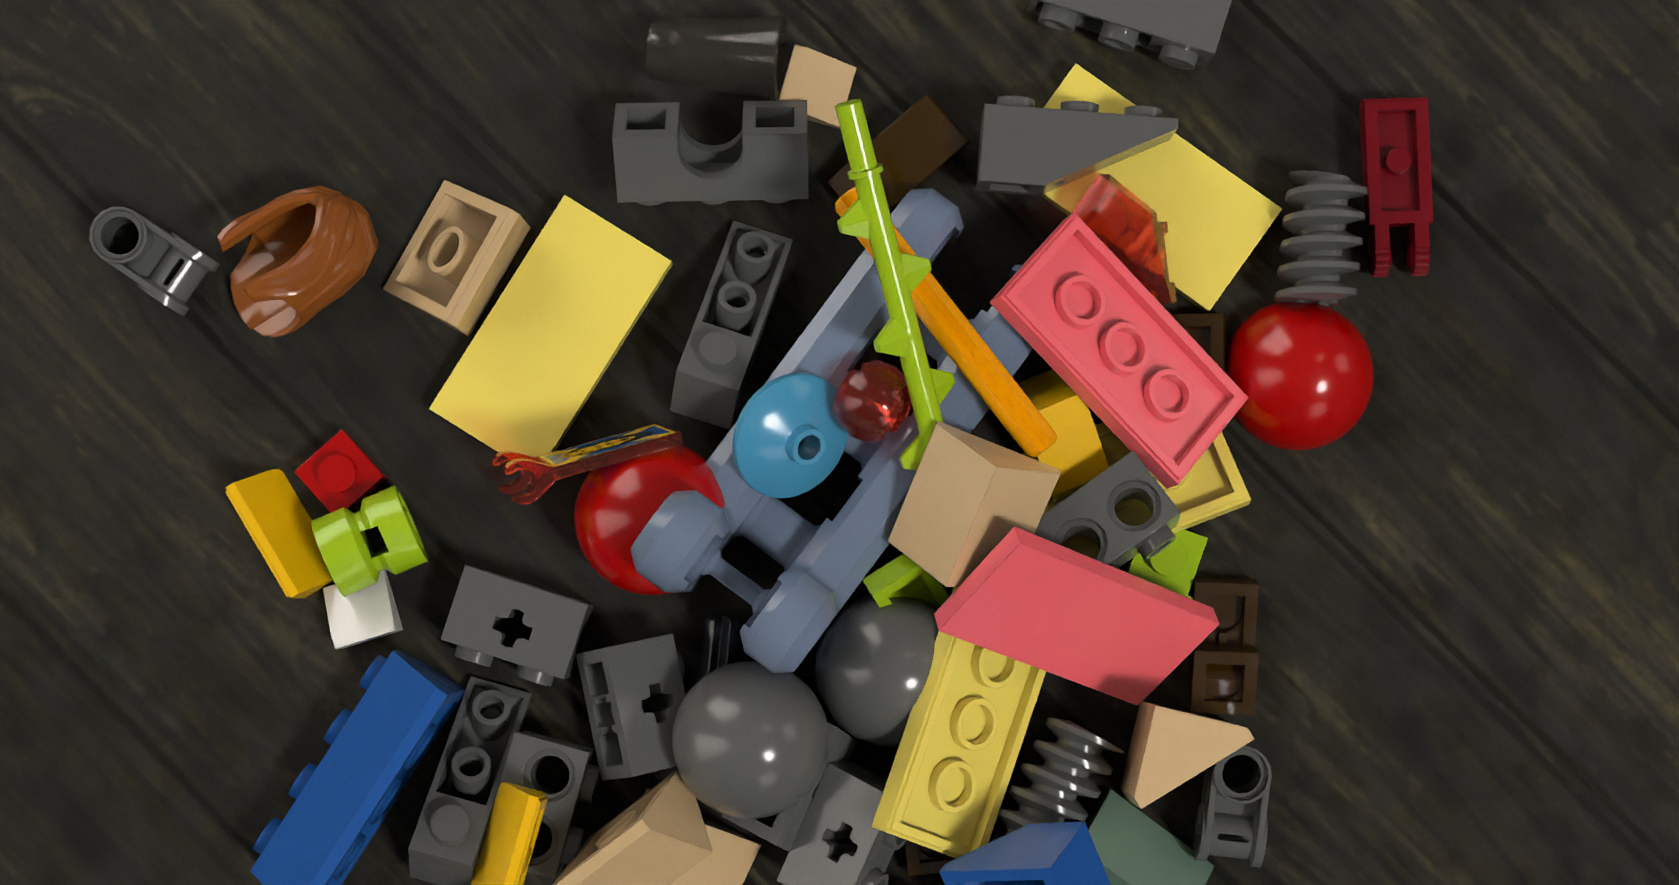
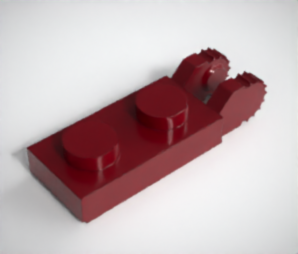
M1427 97L1363 99L1359 103L1363 186L1368 188V194L1363 196L1364 213H1366L1364 221L1365 228H1369L1368 262L1371 277H1387L1389 275L1392 262L1389 227H1409L1406 255L1409 273H1411V276H1427L1430 269L1429 225L1434 223Z

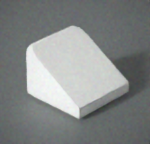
M386 569L380 572L377 584L347 597L342 596L336 584L323 588L330 633L335 649L347 648L403 630Z

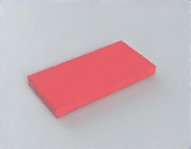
M1076 213L1065 218L990 301V304L1130 451L1135 452L1145 467L1166 489L1176 486L1182 481L1248 399V396Z
M1015 526L934 613L938 630L1137 706L1219 625L1215 611L1210 606Z

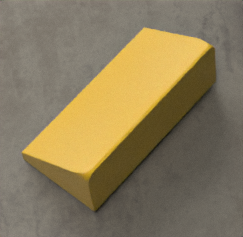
M271 469L236 481L225 487L227 489L226 495L286 597L306 598L333 582L316 542L311 526L312 519L283 471Z
M502 782L500 784L471 885H524L549 798L546 797L547 793L510 782Z

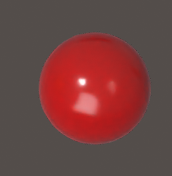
M1305 301V303L1278 302L1266 306L1248 317L1238 327L1227 345L1226 374L1248 396V399L1234 417L1248 433L1270 446L1293 451L1311 450L1326 446L1345 435L1362 417L1368 406L1374 383V367L1369 347L1358 328L1347 317L1332 307Z
M648 440L611 451L600 459L599 463L629 460L590 470L577 495L574 513L575 531L585 558L591 567L606 581L620 589L635 594L663 595L670 593L661 591L636 572L631 547L655 512L674 491L697 490L720 508L724 509L725 505L721 488L705 459L682 445L657 451L672 444L669 441Z

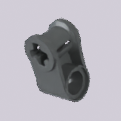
M111 207L103 210L94 218L90 227L89 241L93 251L101 259L137 282L136 285L144 292L182 316H185L190 309L186 302L208 271L216 272L221 265L177 234L169 233L147 217L126 207ZM134 223L139 232V240L136 247L126 254H117L113 246L115 232L122 225Z
M1246 744L1204 770L1201 803L1197 810L1194 826V860L1206 861L1208 856L1211 855L1247 860L1249 867L1261 868L1267 844V809L1272 775L1271 766L1267 758L1250 744ZM1236 755L1249 756L1253 763V773L1248 782L1240 787L1226 786L1222 775L1225 763ZM1220 833H1221V834H1229V835H1237V836H1241V837L1228 836V835H1220Z

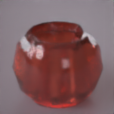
M880 360L862 363L860 371L852 369L841 383L833 399L832 410L839 425L850 437L867 443L885 440L886 432L895 433L905 420L912 406L905 376L895 365Z

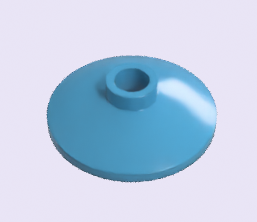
M804 372L785 374L762 386L753 394L742 409L733 433V459L741 478L757 492L772 498L795 497L810 491L820 484L839 462L848 440L849 414L842 395L827 380ZM803 438H805L804 441H803V443H802V444L800 445V447L798 448L799 443L801 442V440H802Z

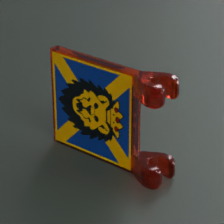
M655 423L537 457L516 451H501L495 454L490 462L492 466H498L506 461H510L503 467L505 475L513 474L519 470L517 479L510 484L498 485V491L512 494L510 498L515 503L529 504L539 499L556 480L680 446L684 443L680 431ZM532 482V485L528 491L524 493H519L523 491Z

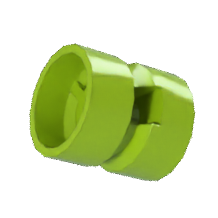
M395 485L362 499L360 511L356 513L343 507L311 521L312 530L321 555L343 597L377 584L380 572L385 569L394 575H398L428 562V556L419 532L400 491ZM378 526L386 547L374 552L365 530Z

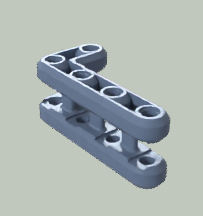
M933 188L911 189L891 213L892 223L916 255L929 259L930 264L933 263L953 235L958 238L964 228L959 207ZM866 249L765 382L766 384L779 376L789 373H811L830 382L842 395L849 414V434L844 452L861 464V473L858 475V480L861 483L834 520L831 521L826 518L823 524L814 526L778 498L765 496L751 488L741 478L733 459L732 440L735 423L707 460V464L712 469L714 477L721 488L725 501L724 509L697 490L674 491L655 512L631 547L636 572L663 592H694L700 585L699 582L703 576L711 575L752 605L753 615L739 631L744 652L771 673L794 672L889 545L890 533L916 471L902 468L899 462V456L919 435L914 412L911 416L904 413L899 421L890 422L849 391V384L852 382V370L889 320L875 261ZM1023 264L1015 265L1011 269L1009 276L1012 278ZM991 306L988 312L981 309L975 319H968V321L1013 377L1033 348L993 306ZM917 316L926 353L937 361V370L953 373L955 378V384L939 405L943 422L971 434L989 407ZM743 536L784 567V572L779 576L772 589L764 590L725 561L722 557V549L729 543H732L736 537Z

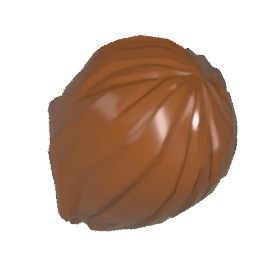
M323 186L294 190L279 196L266 205L234 219L217 236L222 252L252 234L243 258L230 275L231 292L235 307L242 320L249 329L257 331L264 337H281L296 331L330 303L343 296L365 275L379 246L367 210L351 197Z

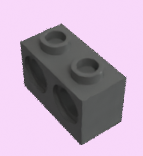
M1131 451L1043 514L1034 535L1061 546L1073 537H1088L1096 543L1099 549V554L1095 560L1119 569V567L1139 553L1145 560H1148L1176 539L1172 529L1178 525L1181 512L1135 452ZM1137 499L1148 506L1151 518L1139 526L1126 525L1118 519L1115 508L1124 500Z
M521 729L513 734L500 784L502 782H510L547 793L546 797L549 798L542 821L550 828L552 843L548 851L532 853L527 872L555 879L562 873L563 865H568L581 848L585 829L575 827V822L581 802L589 804L593 802L601 775L598 765L592 764L595 753L594 748ZM544 756L559 757L568 766L569 781L563 790H548L539 782L537 767Z

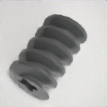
M1290 171L1287 174L1288 178L1301 186L1288 190L1284 201L1287 205L1299 211L1285 215L1282 219V227L1297 236L1283 240L1279 251L1282 255L1295 262L1281 265L1277 269V277L1294 287L1277 291L1274 300L1277 302L1297 303L1308 301L1330 308L1338 305V300L1356 296L1358 293L1357 288L1341 282L1340 277L1342 274L1360 270V263L1344 257L1343 250L1362 245L1363 238L1345 231L1346 224L1365 220L1366 213L1348 206V199L1367 195L1368 188L1351 181L1349 177L1322 171Z
M1047 718L1045 724L1056 736L1057 740L1055 743L1035 740L1032 745L1045 762L1043 765L1022 763L1020 769L1031 781L1032 785L1030 788L1012 785L1008 788V793L1020 807L1017 811L1000 808L998 818L1007 828L1005 833L1009 834L1028 824L1064 822L1065 818L1085 821L1088 813L1076 800L1077 796L1098 798L1101 793L1099 788L1089 778L1090 773L1111 775L1114 770L1102 756V751L1107 750L1120 753L1124 751L1070 720Z

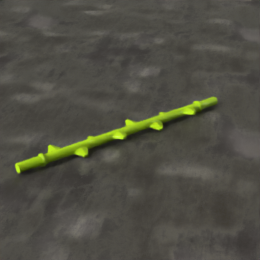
M853 99L834 106L851 168L847 172L849 180H854L858 199L837 221L840 233L869 239L889 315L888 322L873 341L876 352L900 357L919 435L899 456V462L902 468L917 471L937 421L944 423L939 405L955 384V378L953 373L929 367L911 292L932 270L931 264L927 258L902 253L899 250L880 176L883 166L882 163H877L861 99Z

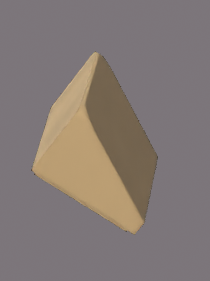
M795 44L779 100H807V116L809 121L839 129L840 126L834 106L848 100L856 67L808 47Z

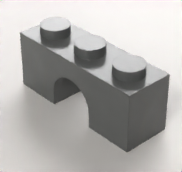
M807 100L743 101V123L740 133L731 141L720 145L699 143L685 132L681 123L680 102L616 103L612 142L617 203L637 202L641 205L654 206L664 202L700 201L705 204L716 205L736 200H764L769 203H785L792 199H809Z

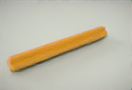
M855 187L848 190L836 201L835 209L840 217L858 199ZM894 226L900 252L917 256ZM856 237L874 259L869 239ZM929 272L911 292L917 316L1024 453L1030 458L1037 457L1055 443L1057 439L1056 432L931 272Z

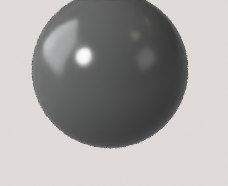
M868 595L842 609L823 632L815 656V683L823 706L831 718L843 730L864 742L878 746L894 747L899 746L912 707L919 698L929 676L934 655V644L939 631L934 613L939 608L921 598L906 596L889 598L892 602L891 605L879 608L872 595Z
M742 661L728 664L704 676L687 693L674 721L672 732L673 755L676 767L684 783L706 806L735 818H765L779 814V812L787 809L813 789L823 772L828 756L827 719L821 703L814 692L792 672L771 673L757 661Z

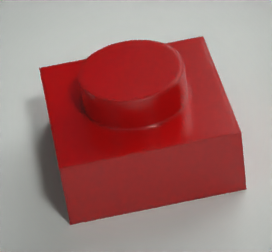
M343 429L294 471L330 513L343 507L351 511L362 499L366 498L388 478L351 435Z

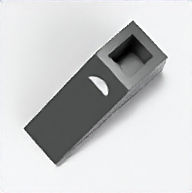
M1031 0L1027 12L1039 15L1038 22L1047 28L1072 33L1075 27L1099 34L1098 41L1108 47L1121 51H1134L1135 46H1139L1160 53L1158 59L1169 66L1183 70H1194L1196 64L1207 67L1215 55L1232 0Z
M1000 96L997 98L996 104H985L982 112L976 191L1040 196L1169 141L1178 129L1179 119L1162 117L1163 110L1152 106H1128L1124 108V114L1100 113L1098 104L1087 101L1061 102L1060 109L1035 108V100L1032 98Z
M733 220L676 370L670 411L728 430L731 429L756 359L793 239Z
M470 677L408 848L410 877L437 885H471L513 734L515 731L523 729L532 693Z

